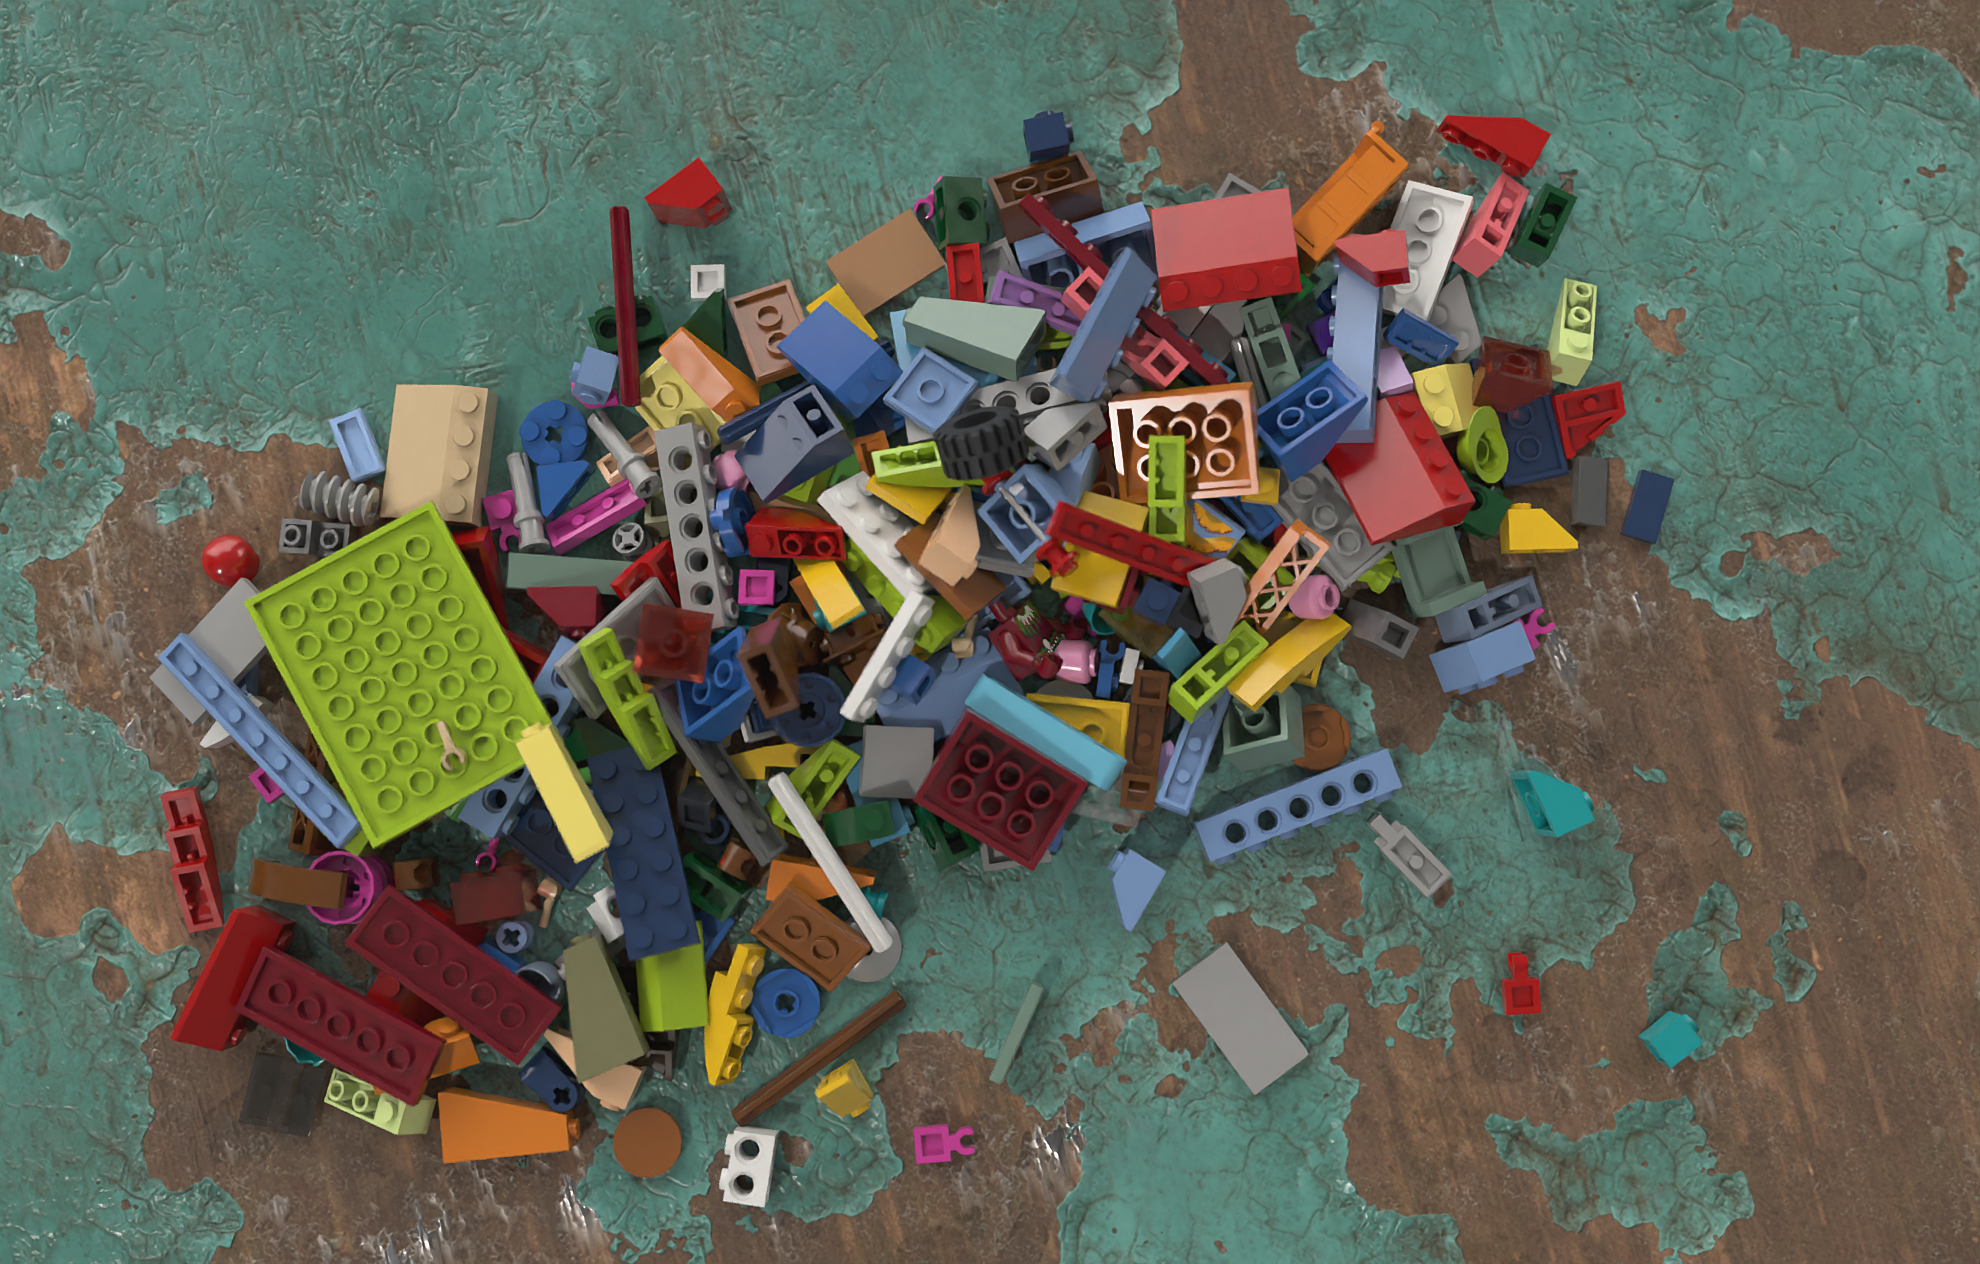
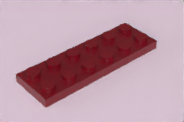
M392 884L387 886L344 942L518 1066L562 1008V1005Z
M271 945L262 948L235 1008L239 1013L411 1107L419 1104L447 1043V1040Z

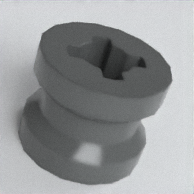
M634 522L621 525L613 535V547L628 562H635L655 547L653 538L639 524Z

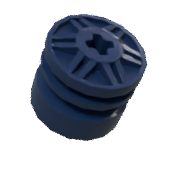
M817 673L799 674L800 704L805 705L810 702L812 704L810 710L814 713L813 716L800 719L801 711L795 708L773 716L769 720L774 732L785 742L798 747H817L831 741L841 731L846 717L839 712L846 701L841 689L831 679Z

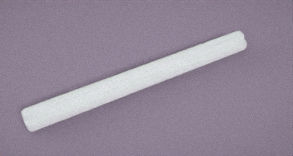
M783 772L775 775L768 782V786L874 950L877 953L887 950L892 945V938L787 775Z

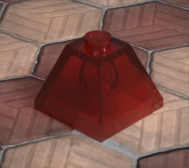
M1483 336L1472 383L1473 406L1479 408L1490 406L1495 411L1507 413L1551 393L1553 379L1548 350Z
M644 602L640 609L632 673L703 684L714 614Z

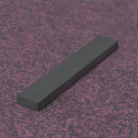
M673 676L652 687L647 692L653 694L664 722L760 865L763 867L788 850L790 847L719 742L685 737L675 677Z

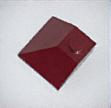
M597 586L527 587V595L539 611L573 640L580 641L610 613V606Z

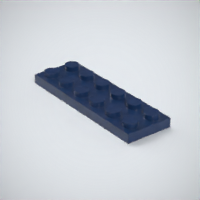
M632 747L588 757L587 762L595 800L613 831L610 844L606 847L629 961L634 962L701 944L661 763L652 770H647Z

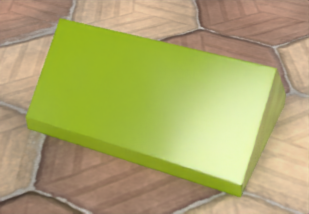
M702 920L696 921L701 944L636 961L640 1026L643 1032L709 1026Z

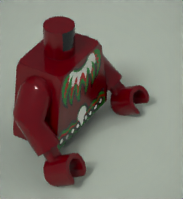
M1004 594L998 596L987 606L998 620L988 633L989 638L1017 682L1038 670L1039 675L1043 678H1051L1058 673L1062 667L1063 659L1053 652L1063 639L1060 633L1064 634L1067 640H1081L1088 625L1086 620L1081 617H1072L1068 625L1062 624V620L1044 617L1028 600L1013 607Z

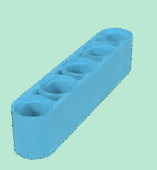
M986 673L981 674L965 700V704L971 709L1106 791H1110L1127 764V760Z

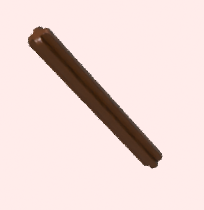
M896 990L889 993L732 1110L734 1120L741 1127L753 1121L904 1009L906 1002Z

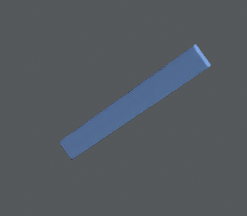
M180 633L158 659L337 848L344 849L362 829L351 805L188 634Z

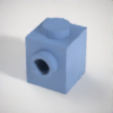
M587 346L581 362H574L568 381L574 383L571 395L579 397L582 402L587 404L605 405L611 392L619 363L618 356Z

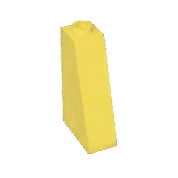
M537 722L521 731L523 738L519 739L516 746L576 863L609 846L613 831L553 724L549 723L543 727L540 722Z

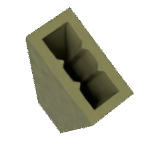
M590 932L571 939L573 947L563 950L576 1077L579 1083L643 1056L650 1051V1047L603 935L592 937Z

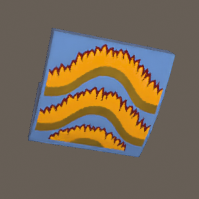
M1204 498L1186 500V548L1217 560L1226 558L1246 530Z

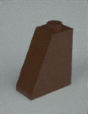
M780 616L750 628L736 656L765 718L768 719L799 707L797 650L783 617Z

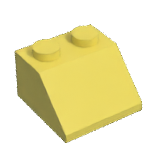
M1470 363L1444 364L1410 374L1413 380L1412 391H1415L1441 440L1458 436L1462 431L1468 429L1472 416L1477 409L1482 407Z

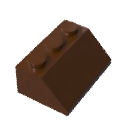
M1081 150L986 178L999 223L1008 244L1044 233L1019 210V202L1028 192L1034 198L1038 195L1043 197L1053 208L1051 214L1060 222L1065 219L1072 224L1104 213L1098 179Z

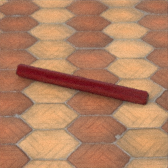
M613 206L610 208L609 214L621 403L625 407H636L641 404L630 217L626 206Z

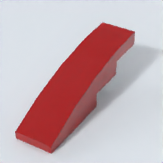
M194 786L164 792L160 796V800L169 826L165 836L174 863L170 873L188 932L192 933L222 927L225 924L221 887L211 834L199 788Z

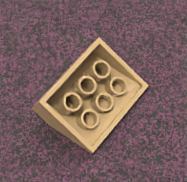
M461 385L396 386L380 511L381 518L398 519L432 501L438 508L446 525L482 527L484 515L482 498L486 497L498 396L488 388Z

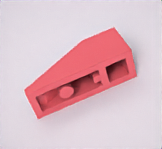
M1502 172L1460 237L1452 261L1476 278L1496 263L1504 253L1529 190Z

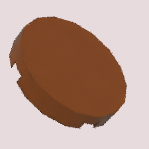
M1310 704L1302 707L1305 757L1291 761L1307 771H1325L1337 766L1347 754L1351 743V732L1346 719L1336 710L1324 704Z
M641 1107L634 1109L621 1120L614 1132L613 1149L617 1161L624 1170L634 1176L651 1178L662 1175L675 1164L682 1152L681 1126L672 1114L662 1108Z

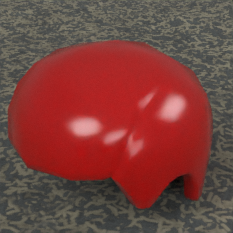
M230 534L214 538L204 548L201 556V564L207 576L217 584L227 588H232L241 577L251 582L257 575L260 562L259 556L252 549L249 542L240 536Z

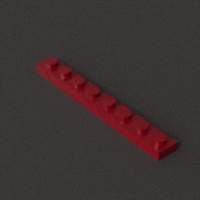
M1028 192L1019 202V210L1084 271L1090 267L1104 281L1110 269L1101 261L1103 258L1101 252L1091 243L1085 246L1077 239L1078 231L1067 220L1058 221L1051 214L1053 211L1052 206L1043 197L1038 195L1034 198ZM1150 301L1146 308L1141 305L1135 316L1140 319L1139 323L1152 335L1165 339L1189 362L1186 368L1205 386L1231 384L1226 380L1229 374L1218 363L1214 361L1210 364L1201 356L1204 351L1194 340L1188 338L1185 341L1176 332L1179 327L1171 318L1165 314L1160 317L1151 309L1154 305L1152 301Z

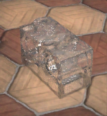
M1119 775V780L1115 781L1110 791L1100 788V797L1097 801L1088 803L1081 794L1070 813L1137 828L1141 810L1128 809L1123 811L1116 806L1115 797L1121 791L1123 775Z

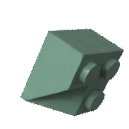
M1291 685L1281 694L1275 691L1256 712L1231 695L1223 717L1224 756L1241 772L1305 757L1301 696Z

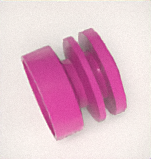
M349 851L326 853L316 859L310 866V869H326L348 873L344 908L334 909L309 905L307 907L310 913L322 922L333 925L360 923L387 886L392 884L395 887L394 873L389 864L378 855L356 857ZM354 883L360 884L359 891L353 890Z

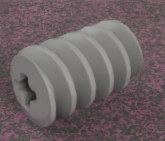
M325 471L320 472L317 478H315L312 472L307 474L299 495V505L302 509L308 511L313 509L314 513L320 515L326 513L329 518H339L340 521L345 523L352 522L357 527L370 525L379 505L380 492L378 488L374 487L366 495L367 486L361 483L353 491L354 481L350 479L345 481L341 487L340 476H333L328 483L329 475Z

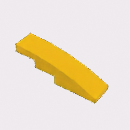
M793 558L833 629L864 610L834 560Z
M1334 613L1325 619H1306L1277 640L1227 686L1229 693L1256 712L1275 691L1281 694L1301 673L1307 676L1352 629L1351 625Z
M790 743L774 745L729 756L743 779L768 780L769 766L799 767L803 763L804 754H813L822 745L817 747H798ZM696 769V776L701 777Z

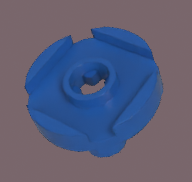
M559 400L545 402L533 408L519 429L525 452L539 465L579 461L584 457L589 446L590 428L587 420L575 407ZM560 427L563 428L564 431L560 434L563 440L560 443L554 440L548 442L547 438L550 435V429L555 428L557 430Z
M738 487L720 491L716 501V509L710 512L712 527L715 530H719L723 540L724 551L729 558L750 554L745 525L756 514L749 495L744 490L737 491Z
M794 967L778 968L766 974L758 982L753 993L751 1009L755 1021L765 1032L783 1038H793L805 1033L814 1024L821 1010V994L816 982L799 969ZM785 993L788 997L793 996L796 1001L792 1004L793 1011L789 1012L786 1008L781 1010L778 1008L777 1004L781 1001L780 994Z

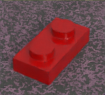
M979 242L945 246L950 300L985 303Z

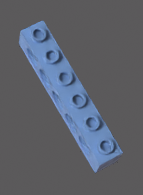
M561 635L533 685L546 709L551 700L555 699L557 701L559 711L552 720L562 739L565 740L571 729L567 724L571 721L574 714H579L583 708L553 666L578 643L577 640ZM527 765L524 767V773L520 778H517L512 773L469 797L458 818L491 838H502L505 835H510L519 822L517 814L522 805L528 804L536 792L535 781ZM500 790H503L507 796V802L503 808H500L496 803V795Z
M1378 749L1193 821L1192 825L1206 860L1209 862L1215 860L1217 865L1234 860L1236 858L1234 852L1247 848L1250 853L1267 847L1268 843L1266 840L1279 835L1281 840H1285L1300 833L1298 828L1311 823L1312 828L1329 823L1332 821L1330 815L1343 811L1344 815H1349L1362 810V803L1374 798L1375 802L1379 803L1395 797L1393 790L1401 788L1402 784L1388 749ZM1360 773L1364 774L1368 779V788L1362 793L1357 792L1353 785L1354 778ZM1327 786H1332L1337 792V799L1332 805H1326L1321 797L1323 789ZM1296 798H1300L1305 803V812L1298 818H1295L1289 810L1290 803ZM1265 810L1271 812L1274 817V823L1268 830H1262L1257 822L1259 814ZM1232 823H1237L1242 828V837L1237 842H1230L1225 835L1226 828Z

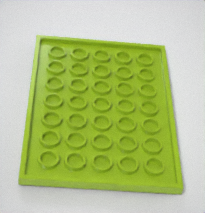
M432 501L243 602L373 848H379L525 767L526 763L516 743L519 739L523 738L521 731L537 722H540L543 727L552 723L563 744H565L438 508ZM440 721H445L456 748H461L467 755L466 762L462 765L459 756L456 753H451L449 760L453 766L452 770H448L442 764V756L446 750L436 725Z

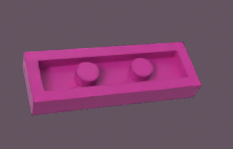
M624 479L546 524L545 528L553 548L561 555L648 504L645 498H638L635 495L633 485L628 479Z

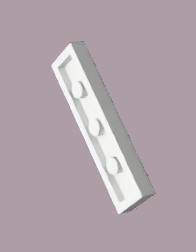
M911 590L839 713L850 720L864 722L865 719L873 715L878 706V697L883 689L893 682L896 676L895 668L901 658L906 657L913 648V638L918 629L923 627L930 619L934 600L922 593Z

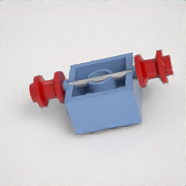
M1024 464L1013 476L1009 469L1000 474L982 478L981 480L985 483L982 487V492L986 496L995 494L977 512L1019 564L1034 563L1038 560L1047 559L1052 565L1049 574L1053 578L1061 576L1064 579L1077 570L1079 567L1077 561L1080 558V554L1077 551L1068 552L1063 546L1064 541L1045 533L1059 500L1074 506L1076 505L1042 464Z

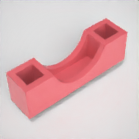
M1088 267L1065 290L1060 301L1083 321L1104 281ZM1139 324L1131 338L1125 336L1119 348L1124 350L1121 359L1154 391L1165 390L1189 364L1165 339L1152 335Z

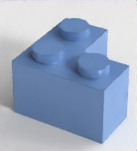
M1521 621L1497 628L1474 639L1452 645L1429 655L1444 693L1458 689L1460 695L1499 682L1497 675L1504 673L1505 678L1524 672L1523 664L1536 659Z

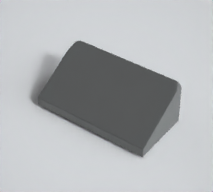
M1578 456L1573 459L1570 526L1606 527L1608 460L1588 456Z

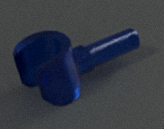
M1338 276L1332 285H1338ZM1332 285L1326 288L1316 299L1317 306L1324 314L1329 313L1336 307V305L1332 304Z

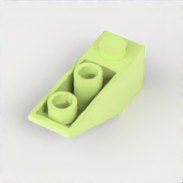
M1564 278L1546 352L1545 379L1577 386L1591 364L1597 296L1596 285Z
M334 1068L324 1102L396 1135L427 1134L436 1099L423 1094L419 1104L411 1107L387 1093L376 1096L373 1085L344 1069Z

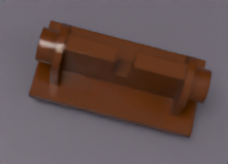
M870 612L852 622L851 625L856 634L852 637L845 626L824 636V641L819 643V647L824 655L830 654L829 657L823 659L824 663L832 666L837 665L840 668L853 663L857 659L855 655L865 650H868V652L875 651L888 631L881 627L886 624L881 612L876 614Z

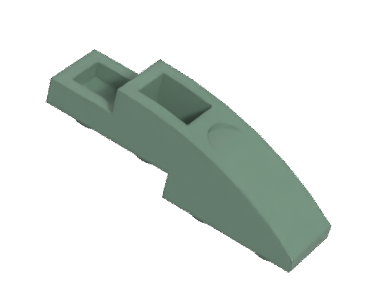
M1271 297L1239 308V312L1271 400H1273L1300 381L1301 378Z

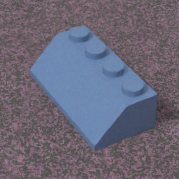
M1142 201L1071 224L1078 231L1076 238L1085 246L1088 243L1095 246L1103 255L1101 261L1109 269H1111L1121 253L1128 248L1157 276L1155 280H1158L1154 233L1150 218ZM1045 233L1013 242L1024 279L1037 284L1067 289L1084 272Z
M1126 248L1113 263L1049 382V385L1081 403L1089 402L1092 397L1095 399L1099 398L1107 384V380L1103 379L1107 368L1111 367L1114 369L1124 352L1123 349L1119 348L1125 336L1131 338L1140 322V319L1135 317L1141 305L1145 308L1149 305L1157 290L1152 287L1157 276L1132 250Z
M988 626L974 633L973 656L955 659V651L952 650L951 645L924 661V663L931 666L937 678L918 705L913 704L888 687L884 688L877 699L878 706L876 709L884 726L934 728V744L948 737L966 707V698L982 673L992 676L1024 696L1020 685L990 640L988 634L990 629Z

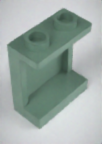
M1457 525L1391 541L1395 546L1392 553L1413 618L1435 616L1487 594L1483 581L1471 582L1454 530V526Z

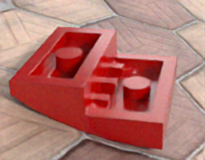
M665 540L649 550L610 584L623 602L647 579L656 577L679 613L683 614L673 548L670 540Z

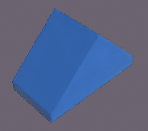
M585 460L536 466L542 514L552 521L557 519L596 469Z

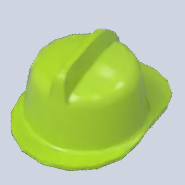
M1482 406L1476 410L1471 418L1468 429L1462 431L1458 436L1456 448L1457 459L1462 469L1470 474L1478 475L1486 483H1496L1502 479L1508 465V448L1502 435L1498 416L1490 406Z

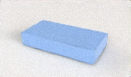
M359 408L329 420L350 478L355 484L386 472L384 461L364 410Z

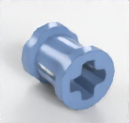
M514 920L503 924L498 929L496 942L504 952L516 953L528 948L533 943L535 931L528 921ZM519 930L521 935L517 938L518 941L513 943L510 937L513 936V931Z

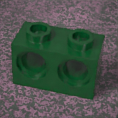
M646 295L635 296L636 322L639 316L643 314L652 315L649 325L646 327L636 326L639 352L664 343L669 339V335L652 296L646 297ZM614 306L603 307L595 312V316L589 317L588 321L598 349L618 356L617 336L612 339L605 338L607 328L616 325V311Z
M698 849L684 856L682 860L691 901L722 923L727 922L736 915L753 886L719 868L716 861Z

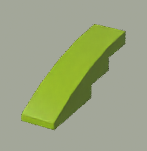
M1149 436V534L1186 548L1185 436Z
M935 441L871 452L877 482L917 487H962L964 484L967 486H981L985 484L981 479L965 481L947 478L944 474ZM1014 467L1010 469L1013 473L1012 476L1015 474Z
M605 627L577 644L610 712L647 770H652L677 753L653 694L644 690L634 663L625 659L613 629Z

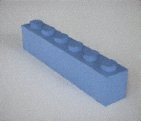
M1335 254L1334 273L1335 275L1338 274V285H1332L1331 297L1332 304L1336 305L1335 316H1330L1329 320L1330 336H1334L1333 347H1328L1327 361L1331 360L1368 398V402L1336 443H1374L1384 286L1374 287L1339 262L1338 255Z

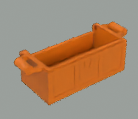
M1374 121L1354 153L1292 217L1299 269L1308 278L1336 249L1335 239H1341L1349 235L1396 186L1409 167V163L1380 137L1384 131V124L1381 121Z

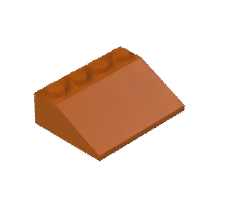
M1254 382L1117 394L1109 402L1121 501L1132 504L1148 503L1149 436H1185L1186 500L1260 493L1258 427Z

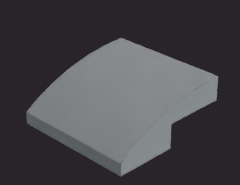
M865 725L863 727L862 762H860L859 797L913 799L932 765L934 728Z

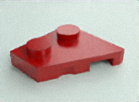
M1620 381L1550 396L1566 459L1573 458L1578 450L1588 442L1594 441L1609 425L1615 424L1626 415Z

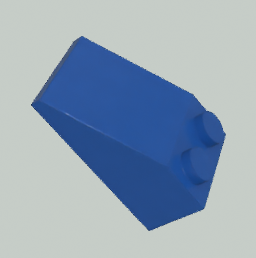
M823 301L776 346L810 385H815L824 400L845 423L857 419L903 373V370L880 345L827 301Z
M1328 360L1257 410L1258 441L1262 443L1261 449L1291 482H1294L1321 463L1368 402V398L1331 360Z
M737 627L674 676L685 737L707 740L709 742H720L740 728L755 696L736 656L746 637L745 627Z

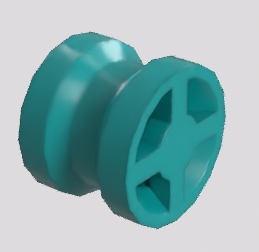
M868 886L860 888L881 921L888 891L880 890L875 892L871 891Z

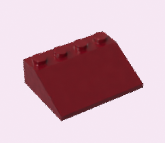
M966 705L916 792L913 801L1033 872L1084 791L1088 781Z

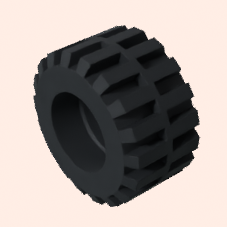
M991 406L972 410L951 418L933 433L944 474L952 480H977L1000 474L1018 465L1029 454V447L1019 411L1013 407Z

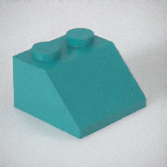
M1515 770L1509 773L1537 835L1559 837L1595 820L1591 812L1594 810L1593 802L1585 791L1582 792L1581 788L1534 770Z

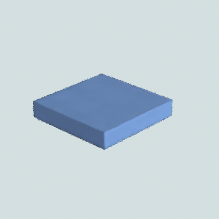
M923 346L884 396L883 402L931 435H934L933 433L938 427L960 413L980 386L979 381Z

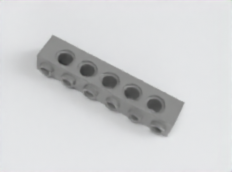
M1055 368L1020 377L1017 382L1009 380L979 388L958 415L991 406L1013 407L1019 411L1024 429L1046 409L1082 403L1049 385L1057 369ZM1107 370L1103 376V379L1107 380L1104 390L1098 399L1092 397L1089 401L1097 403L1102 414L1109 410V402L1113 398ZM1043 400H1048L1046 403L1042 405H1037L1039 402ZM905 418L909 445L935 441L933 435Z
M692 422L656 430L654 435L686 634L702 635L737 628L739 608L732 594L733 572L727 563L720 532L712 527L710 521V512L716 509L717 501L715 489L717 472L714 465L711 464L709 450L712 448V440L706 427ZM689 454H691L692 463L690 467L686 469L685 459ZM696 487L697 498L692 503L690 493ZM701 521L703 530L697 537L695 528L697 523ZM706 554L708 566L703 570L701 568V559ZM711 588L714 593L713 601L710 604H708L706 600L707 591Z

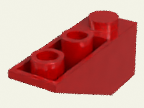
M1446 115L1436 130L1442 134L1446 141L1455 145L1461 144L1472 150L1471 152L1475 157L1484 161L1490 160L1501 166V170L1506 174L1524 178L1533 168L1551 136V133L1523 118Z
M761 508L745 525L751 557L845 561L848 558L842 526L795 509Z

